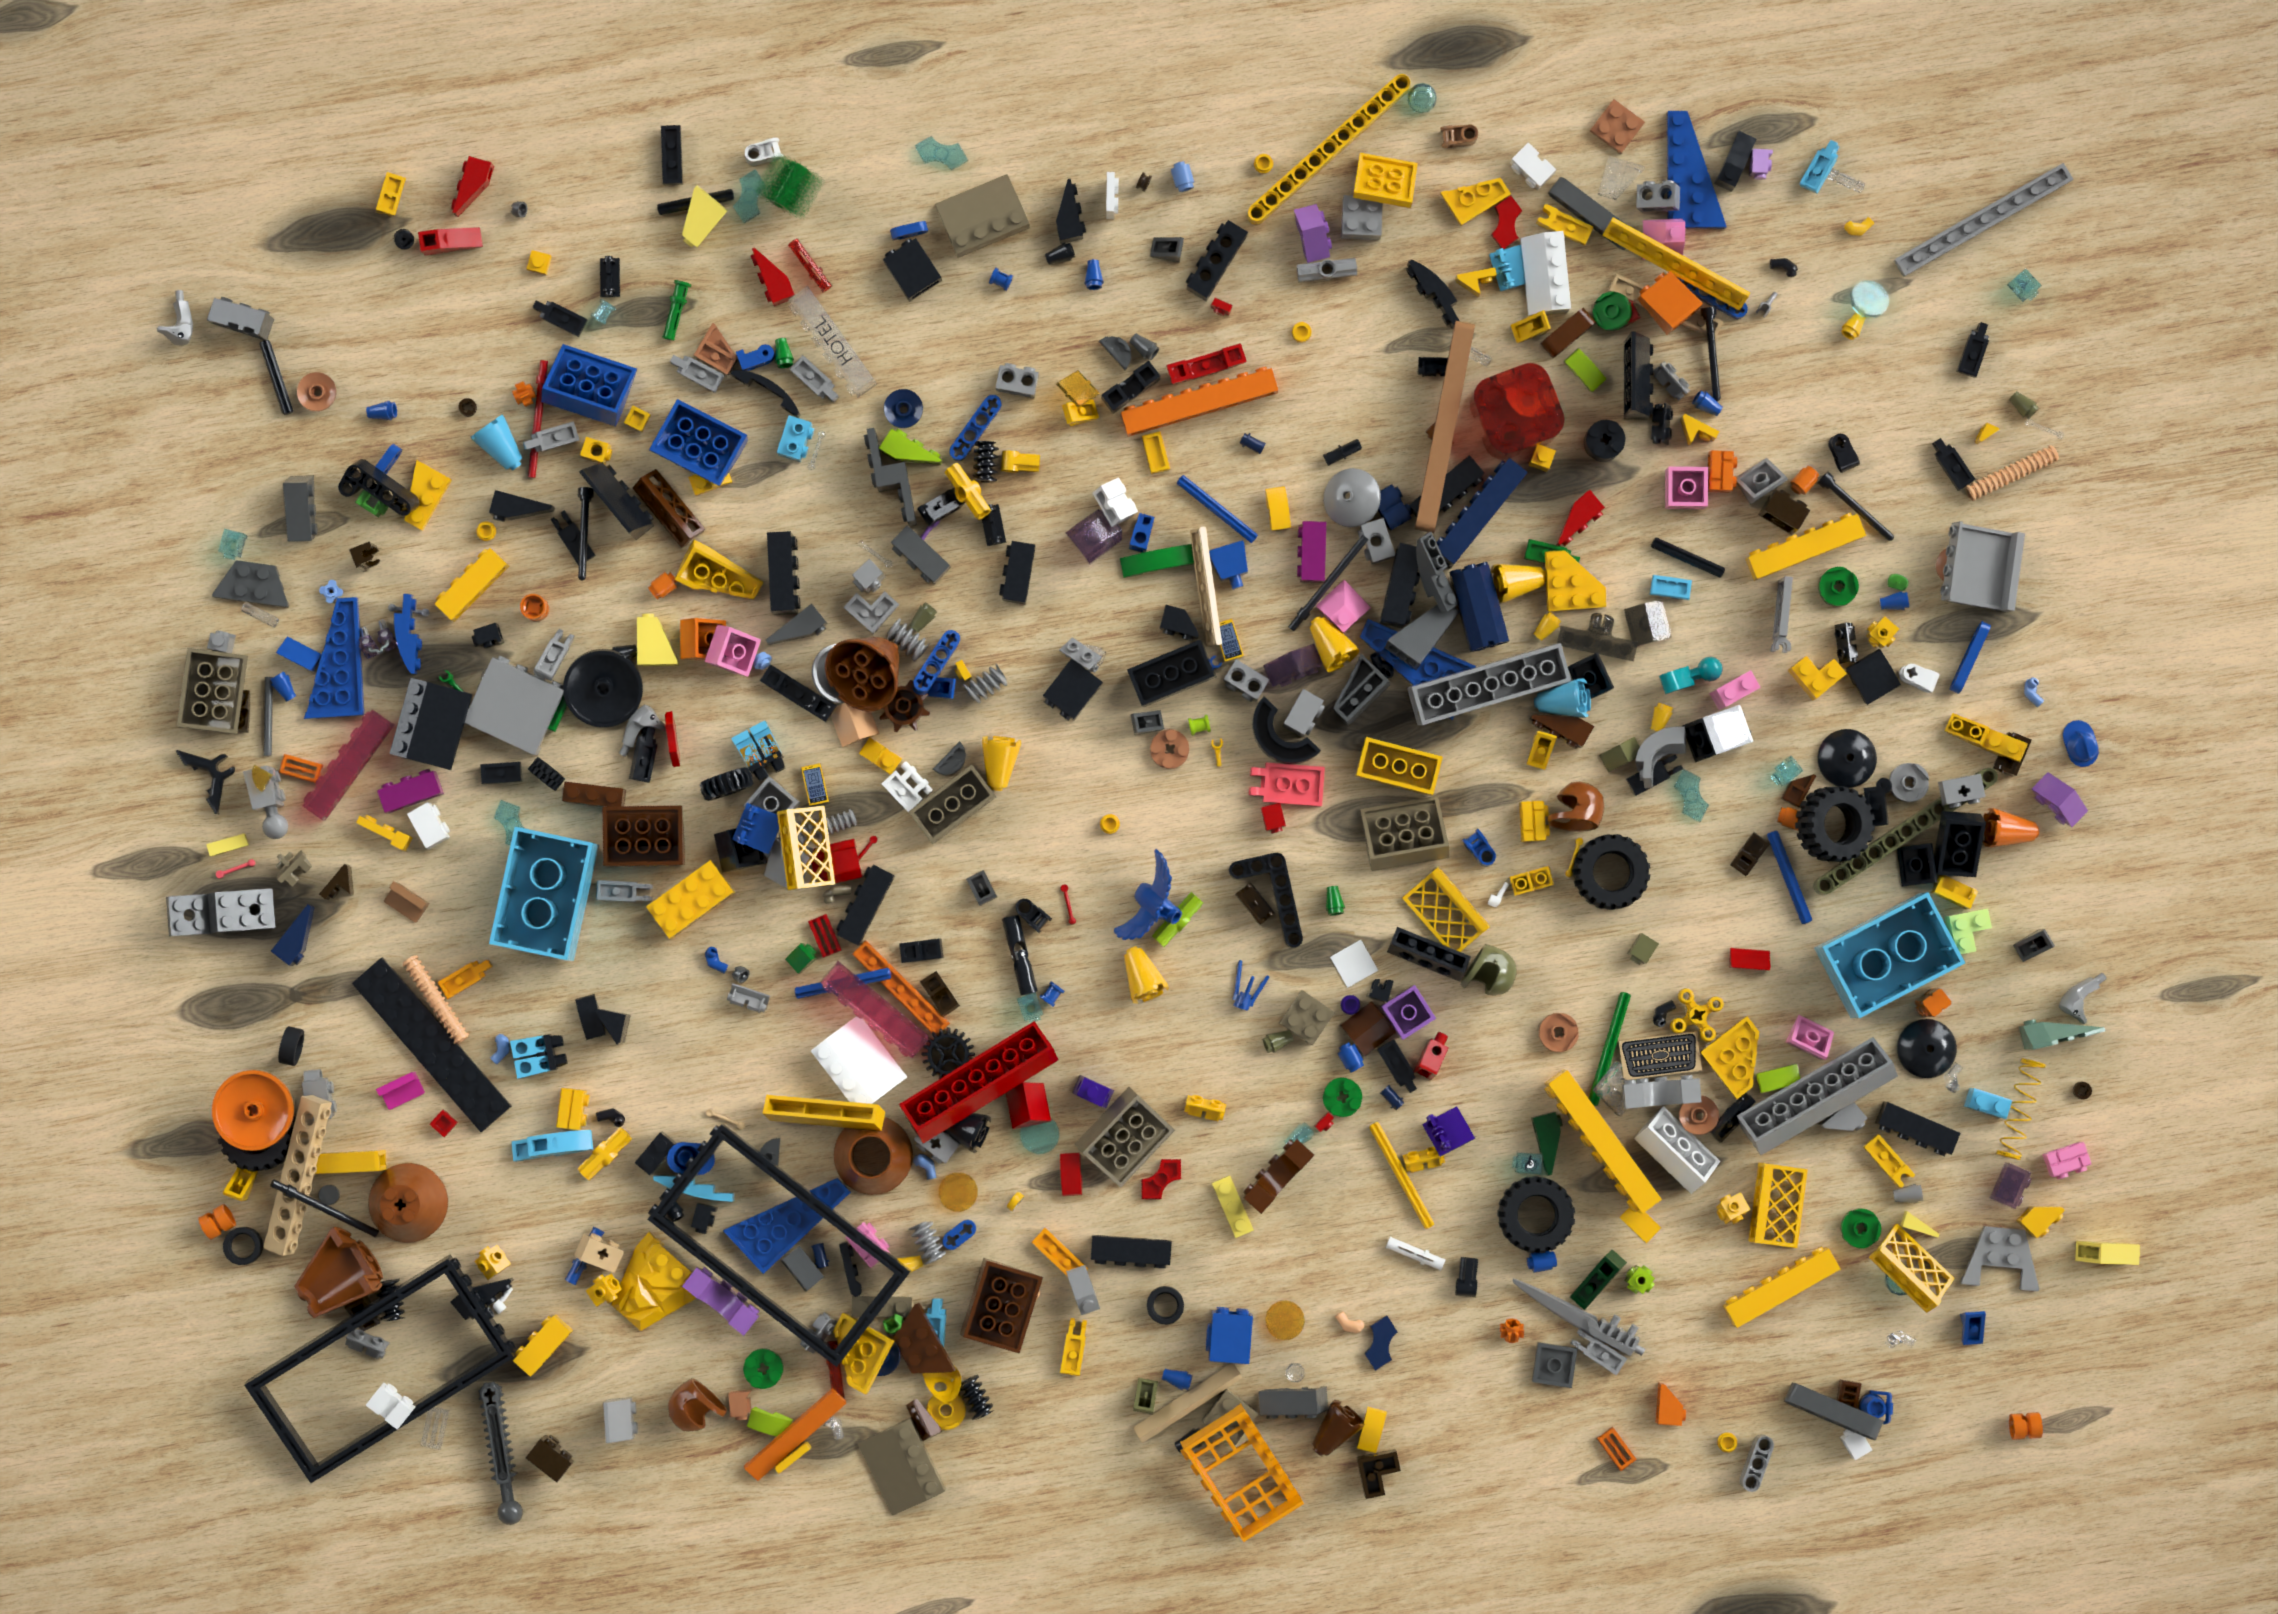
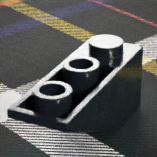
M1071 178L1067 180L1056 219L1060 244L1082 240L1083 233H1086L1084 221L1080 222L1079 214H1082L1080 202L1076 203L1075 195H1078L1076 183L1072 184Z
M508 1278L473 1286V1289L480 1292L483 1297V1304L489 1307L497 1300L495 1296L499 1292L504 1294L512 1287L510 1283L514 1279ZM459 1295L450 1302L465 1320L469 1318L475 1319Z

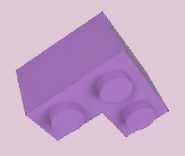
M1317 204L1295 209L1296 226L1301 236L1303 253L1307 263L1329 258V249H1332L1330 237L1327 238L1326 233H1329L1327 221H1325L1323 211H1319Z
M2049 772L2032 788L2036 795L2034 797L2036 801L2041 805H2048V808L2056 814L2055 819L2062 825L2066 823L2073 827L2088 812L2075 789Z

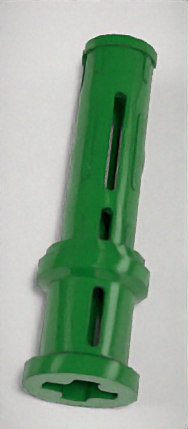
M674 280L675 288L673 295L670 296L671 307L662 338L671 341L675 340L683 305L687 304L688 288H691V284L679 280Z

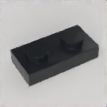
M521 762L480 764L482 784L522 782Z

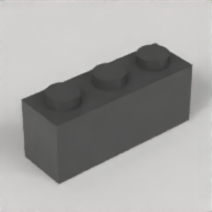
M908 525L891 541L894 546L892 550L900 557L903 554L908 559L906 563L913 570L918 568L922 572L920 576L928 584L930 582L936 584L951 568Z

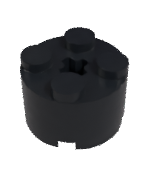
M1600 420L1594 423L1586 432L1583 441L1584 449L1596 461L1608 462L1617 457L1623 450L1626 437L1622 427L1617 422ZM1603 437L1605 439H1608V443L1606 445L1604 442L1600 441Z

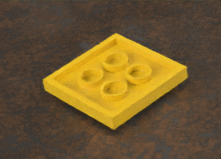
M1360 153L1353 198L1411 208L1418 163Z

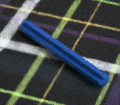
M1182 475L1179 478L1177 484L1250 543L1254 542L1258 536L1257 533L1186 476Z
M1777 830L1767 834L1799 919L1802 924L1812 921V917Z
M889 968L796 987L795 995L797 999L884 981L891 979V972Z

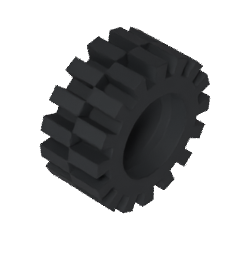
M539 757L528 768L533 775L554 791L565 780L561 774Z

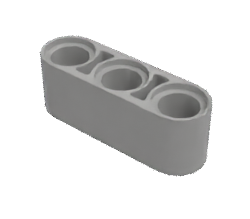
M1764 1434L1757 1435L1754 1438L1740 1476V1485L1749 1492L1759 1489L1774 1448L1773 1440ZM1762 1439H1767L1768 1446L1765 1449L1759 1448V1442ZM1755 1458L1761 1459V1465L1758 1468H1753L1752 1466ZM1748 1477H1754V1484L1750 1487H1747L1745 1483L1746 1479Z

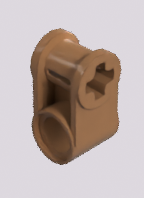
M1472 124L1447 125L1440 128V131L1443 133L1442 148L1471 146L1476 143L1478 138V129ZM1471 131L1475 136L1472 139H1467L1464 133Z

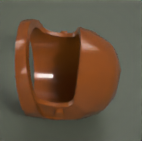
M1578 781L1571 782L1560 790L1557 795L1558 800L1573 810L1549 815L1547 819L1551 827L1577 832L1591 831L1599 827L1605 807L1604 797L1596 787L1589 783ZM1556 819H1571L1567 823L1555 821Z
M694 1378L681 1384L673 1392L668 1402L669 1417L679 1429L686 1432L704 1429L706 1426L705 1415L710 1410L723 1417L727 1412L726 1407L718 1397Z

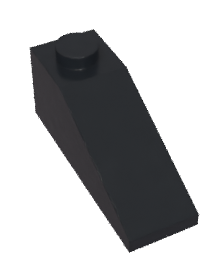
M1738 131L1714 182L1715 185L1730 192L1733 191L1744 170L1756 138Z
M495 490L489 513L494 516L493 519L505 522V519L515 520L554 512L555 507L550 504Z

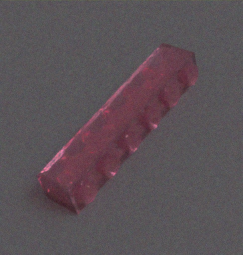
M371 710V712H366L361 720L363 721L359 728L356 727L350 734L351 739L348 744H343L339 749L338 753L340 755L336 760L333 759L328 764L327 773L318 778L315 783L316 788L305 796L303 807L321 820L326 821L395 724L377 711Z
M839 961L822 978L821 984H823L822 987L825 991L835 994L842 1005H848L852 1008L853 1013L858 1018H864L871 1029L881 1032L884 1035L883 1038L888 1043H894L898 1046V1050L904 1056L913 1058L928 1041L929 1036Z

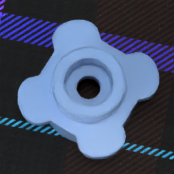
M329 580L326 586H322L319 589L320 594L326 597V602L333 603L335 599L343 595V590L336 585L337 582L335 580Z

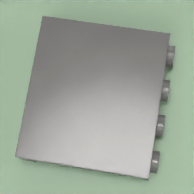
M1962 521L1952 523L1948 532L1950 539L1949 545L1946 548L1947 561L1943 569L1944 583L1940 590L1941 600L2002 612L2015 611L2025 533H2010L1963 524Z
M492 657L468 709L465 723L526 752L538 755L541 749V742L564 693L563 684L554 680L550 683L544 677L535 673L534 675L527 672L528 668L519 664L515 667L509 664L510 660L505 657Z

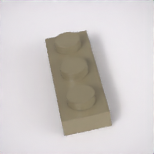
M852 1296V1317H861L876 1296ZM891 1296L876 1317H891L894 1314L907 1317L912 1310V1297Z

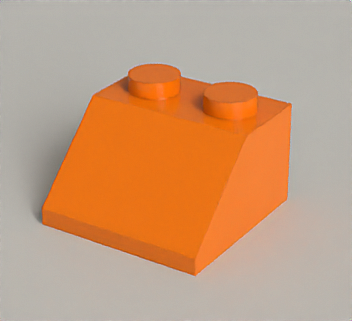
M702 618L680 620V659L705 660L717 625L726 626V620Z

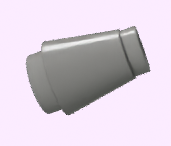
M1913 1184L1893 1190L1895 1202L1918 1203V1201H1923L1921 1185Z

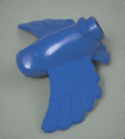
M1157 849L1154 850L1156 860L1154 882L1152 885L1141 883L1134 895L1137 903L1141 906L1140 910L1128 922L1114 928V933L1123 940L1142 938L1158 919L1175 924L1182 916V911L1167 898L1171 889L1172 876L1167 866V860Z

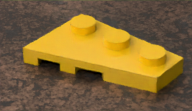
M1501 178L1440 192L1460 226L1511 195Z
M416 460L410 492L418 497L420 504L416 510L405 516L404 521L423 531L452 480Z

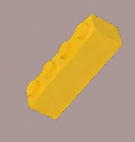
M484 549L478 555L479 559L474 564L470 563L464 569L465 573L460 578L456 577L450 583L451 587L446 592L443 591L437 596L435 605L451 621L455 622L510 567L493 549Z

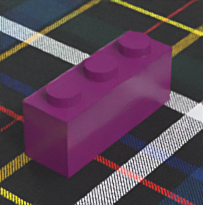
M1303 521L1302 526H1298V538L1302 539L1301 546H1298L1297 557L1301 558V565H1297V577H1301L1300 582L1324 583L1326 522Z
M430 769L420 771L419 776L413 778L411 775L400 779L401 782L394 785L393 782L381 785L382 789L377 790L384 813L387 814L444 794L437 772L430 771Z

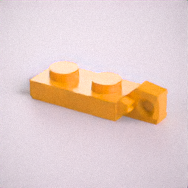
M485 960L480 964L478 961L470 962L437 983L445 997L450 999L482 980L486 976L484 972L493 966L490 960Z

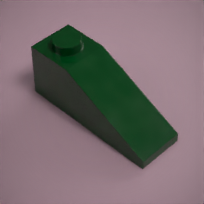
M1554 1111L1531 1117L1547 1176L1552 1175L1561 1133L1560 1127L1563 1126L1561 1116L1557 1115Z
M1612 1249L1572 1293L1570 1298L1585 1310L1627 1262Z

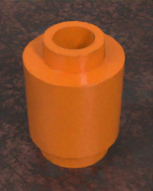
M1811 466L1802 468L1790 482L1792 485L1791 489L1798 495H1805L1818 481L1819 473Z
M664 572L651 582L648 589L658 600L661 597L664 598L677 588L675 583L678 581L675 580L671 572L669 574Z
M1781 807L1777 822L1781 823V826L1798 831V829H1795V823H1798L1796 814L1800 810Z

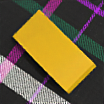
M1285 486L1265 489L1270 529L1291 528Z
M1549 866L1509 877L1515 896L1554 885Z
M1367 1407L1363 1420L1365 1425L1361 1430L1357 1449L1373 1453L1377 1452L1386 1419V1411Z

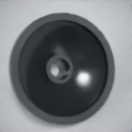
M1841 729L1831 733L1823 740L1818 750L1817 762L1820 772L1831 784L1852 788L1863 784L1872 776L1877 763V754L1873 743L1866 735L1853 729ZM1848 754L1853 756L1852 761L1847 760Z
M1920 1019L1910 1023L1901 1032L1897 1042V1054L1902 1066L1912 1075L1921 1078H1934L1945 1073L1952 1066L1957 1053V1045L1953 1033L1946 1025L1933 1019ZM1928 1045H1931L1933 1047V1050L1930 1053L1927 1051Z

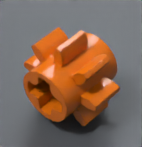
M524 381L515 384L516 390L512 391L517 404L523 403L525 407L533 404L532 399L536 397L532 385H526Z
M1514 1318L1506 1319L1505 1324H1500L1501 1338H1504L1508 1343L1518 1342L1519 1337L1524 1338V1324H1520Z

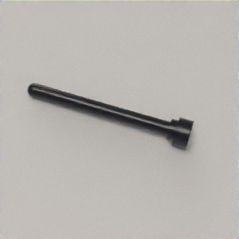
M1716 307L1700 308L1703 320H1706L1713 398L1718 402L1721 399L1713 321L1715 315H1717Z
M1826 472L1818 481L1822 488L1831 489L1888 541L1894 539V535L1835 483L1834 476L1831 473Z
M590 487L578 488V497L581 501L578 578L581 581L586 579L589 502L594 497V490Z

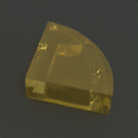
M254 765L252 769L254 784L260 791L264 792L273 774Z

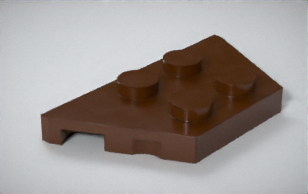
M920 1303L915 1304L902 1323L901 1328L893 1337L912 1374L955 1371L956 1369L922 1306Z

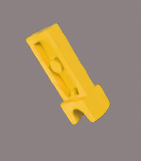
M1545 204L1542 210L1548 214L1549 218L1539 217L1536 224L1554 232L1563 231L1564 237L1585 246L1593 226Z
M369 815L358 817L357 824L391 840L390 844L401 850L406 851L413 837L401 831H396L395 833L393 832L395 828L385 823L381 826L376 823L377 819Z
M1876 1134L1863 1146L1898 1188L1904 1186L1900 1178L1902 1174L1905 1173L1908 1177L1912 1178L1915 1176L1913 1171L1905 1165L1879 1134Z

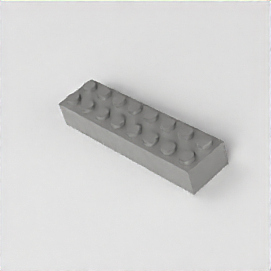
M1557 643L1407 687L1417 725H1425L1570 682L1571 677L1562 645Z
M1872 1037L1737 1115V1119L1745 1135L1758 1153L1763 1155L1893 1080L1898 1075L1892 1060L1875 1038Z

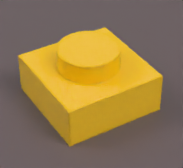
M531 250L527 270L547 275L552 256Z
M632 406L624 424L643 432L651 414Z
M963 660L956 662L957 668L954 671L959 680L963 678L966 682L972 679Z

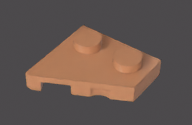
M712 323L694 353V357L728 376L738 358L717 326Z

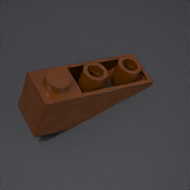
M1532 715L1529 718L1533 721L1532 724L1539 729H1543V727L1550 731L1549 734L1557 736V739L1562 737L1567 740L1566 744L1574 749L1584 746L1594 728L1588 722L1573 716Z

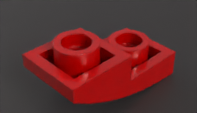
M1080 1152L1060 1154L1062 1196L1082 1195Z

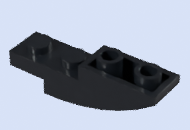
M1411 259L1407 263L1408 268L1406 270L1410 278L1416 280L1417 291L1421 296L1424 295L1426 299L1433 295L1432 301L1437 309L1440 308L1444 314L1442 315L1446 326L1450 325L1451 329H1453L1455 321H1459L1452 308L1456 305L1457 299L1435 273Z

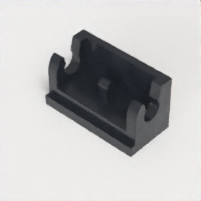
M952 488L924 505L919 506L917 510L927 525L931 526L959 510L965 502L958 501L955 496V488Z
M1375 979L1366 997L1388 1002L1394 981L1388 979L1382 985L1379 984L1380 979Z

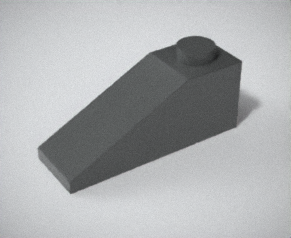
M811 603L765 641L772 645L810 637L814 634L818 636L826 630L825 626L828 623Z

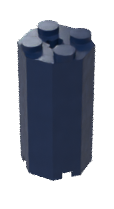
M1488 562L1477 565L1471 564L1464 566L1462 570L1450 571V580L1458 602L1457 606L1470 652L1508 643L1509 637Z

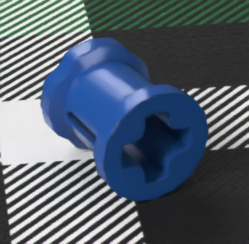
M995 267L989 284L994 283L1007 291L1014 275H1007Z
M1050 981V986L1046 992L1039 997L1054 1007V1002L1065 991Z

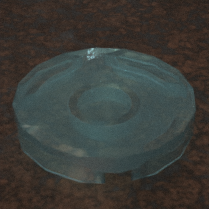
M1861 281L1855 285L1850 293L1853 309L1863 317L1877 318L1889 306L1887 291L1877 282Z
M1051 1118V1122L1021 1128L1020 1137L1023 1146L1035 1154H1045L1051 1151L1059 1140V1128L1056 1122Z

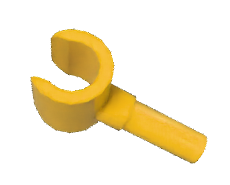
M1220 738L1221 745L1217 747L1213 744L1214 741L1212 739L1211 747L1215 750L1217 767L1222 766L1220 753L1223 747V740Z

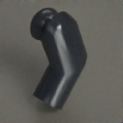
M614 1108L596 1112L598 1122L609 1119L616 1127L624 1125V1115Z

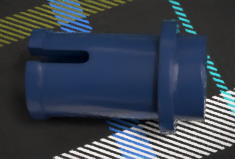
M1244 433L1240 440L1242 447L1246 446L1261 454L1266 443L1250 436L1251 433Z
M1390 1085L1380 1092L1391 1105V1109L1397 1110L1404 1104V1098H1400Z
M824 1243L812 1245L816 1262L814 1264L818 1269L828 1267V1262L830 1261L827 1260Z

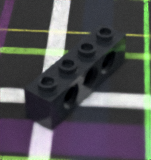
M1229 220L1226 224L1222 223L1216 232L1219 234L1215 241H1210L1206 248L1208 253L1205 258L1203 256L1200 257L1196 264L1198 269L1195 274L1191 272L1185 282L1188 284V291L1206 302L1248 235L1246 230ZM1223 239H1228L1231 242V246L1225 248L1220 242ZM1212 256H1219L1221 262L1213 264L1210 258ZM1207 272L1211 278L1204 281L1200 278V274Z
M1399 927L1396 928L1387 953L1459 982L1463 978L1471 958L1469 955Z

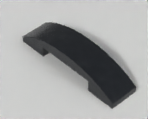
M733 370L731 372L732 377L749 387L755 381L782 398L781 407L797 418L800 417L799 410L793 400L773 381L748 371Z
M771 664L760 680L824 722H827L836 708L835 704Z

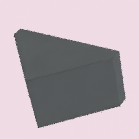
M1154 237L1150 257L1180 263L1184 238Z
M1161 710L1131 714L1134 735L1164 729Z
M984 870L966 879L979 906L997 898Z
M2038 929L2013 946L2024 962L2053 948L2055 945L2045 929Z

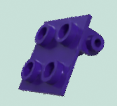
M1457 1106L1437 1117L1433 1114L1427 1116L1426 1123L1422 1124L1440 1157L1475 1139Z

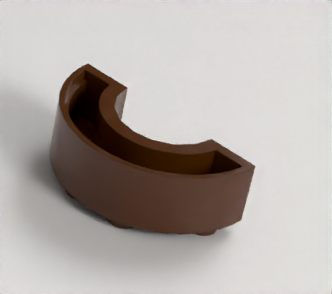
M1290 1139L1284 1145V1151L1279 1156L1275 1154L1269 1160L1270 1166L1266 1170L1262 1168L1255 1176L1257 1181L1253 1185L1250 1183L1243 1191L1245 1194L1243 1198L1260 1214L1274 1201L1286 1184L1313 1158L1314 1154L1298 1139L1295 1141Z

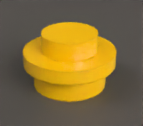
M1260 154L1254 160V168L1257 172L1266 174L1272 170L1273 160L1267 154Z
M481 522L476 529L477 536L483 541H490L496 535V527L491 522Z
M1107 814L1101 819L1100 827L1103 832L1113 834L1119 829L1120 821L1115 815Z
M1722 1433L1717 1439V1445L1723 1452H1732L1737 1447V1438L1732 1433Z

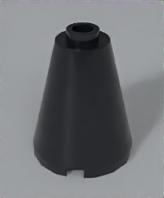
M972 1113L943 1132L969 1151L976 1153L977 1150L975 1148H981L987 1137L990 1127L986 1125L987 1121L991 1122V1117Z

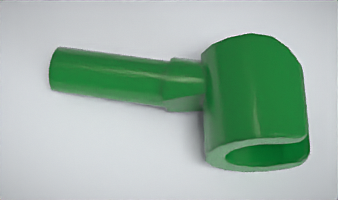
M445 670L449 675L446 680L439 675L441 681L450 684L456 690L463 691L455 683L453 675L449 671Z

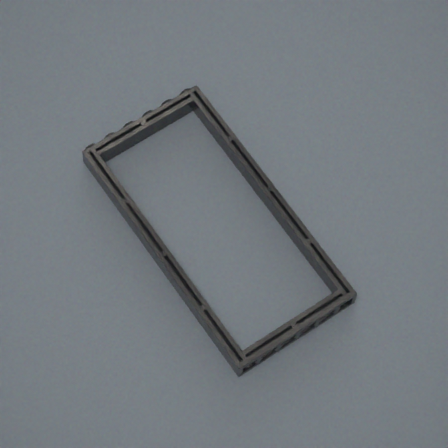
M721 1124L720 1127L716 1125L710 1132L712 1137L709 1141H703L697 1149L699 1154L695 1158L691 1157L685 1164L687 1167L683 1174L679 1172L672 1182L675 1184L671 1190L667 1188L660 1197L663 1200L658 1206L654 1204L649 1210L648 1214L650 1217L647 1220L837 1367L912 1270L726 1125ZM723 1141L731 1145L894 1273L836 1349L665 1217Z
M449 1254L246 1381L245 1388L310 1483L334 1470L397 1429L387 1421H384L317 1462L266 1387V1384L441 1275L445 1274L497 1352L414 1402L415 1408L398 1429L514 1358L516 1350L514 1343L511 1340H507L504 1335V1328L500 1323L497 1324L495 1322L492 1310L489 1307H485L482 1302V1295L478 1290L475 1291L471 1286L472 1280L467 1274H463L460 1269L461 1264L456 1257L453 1258Z

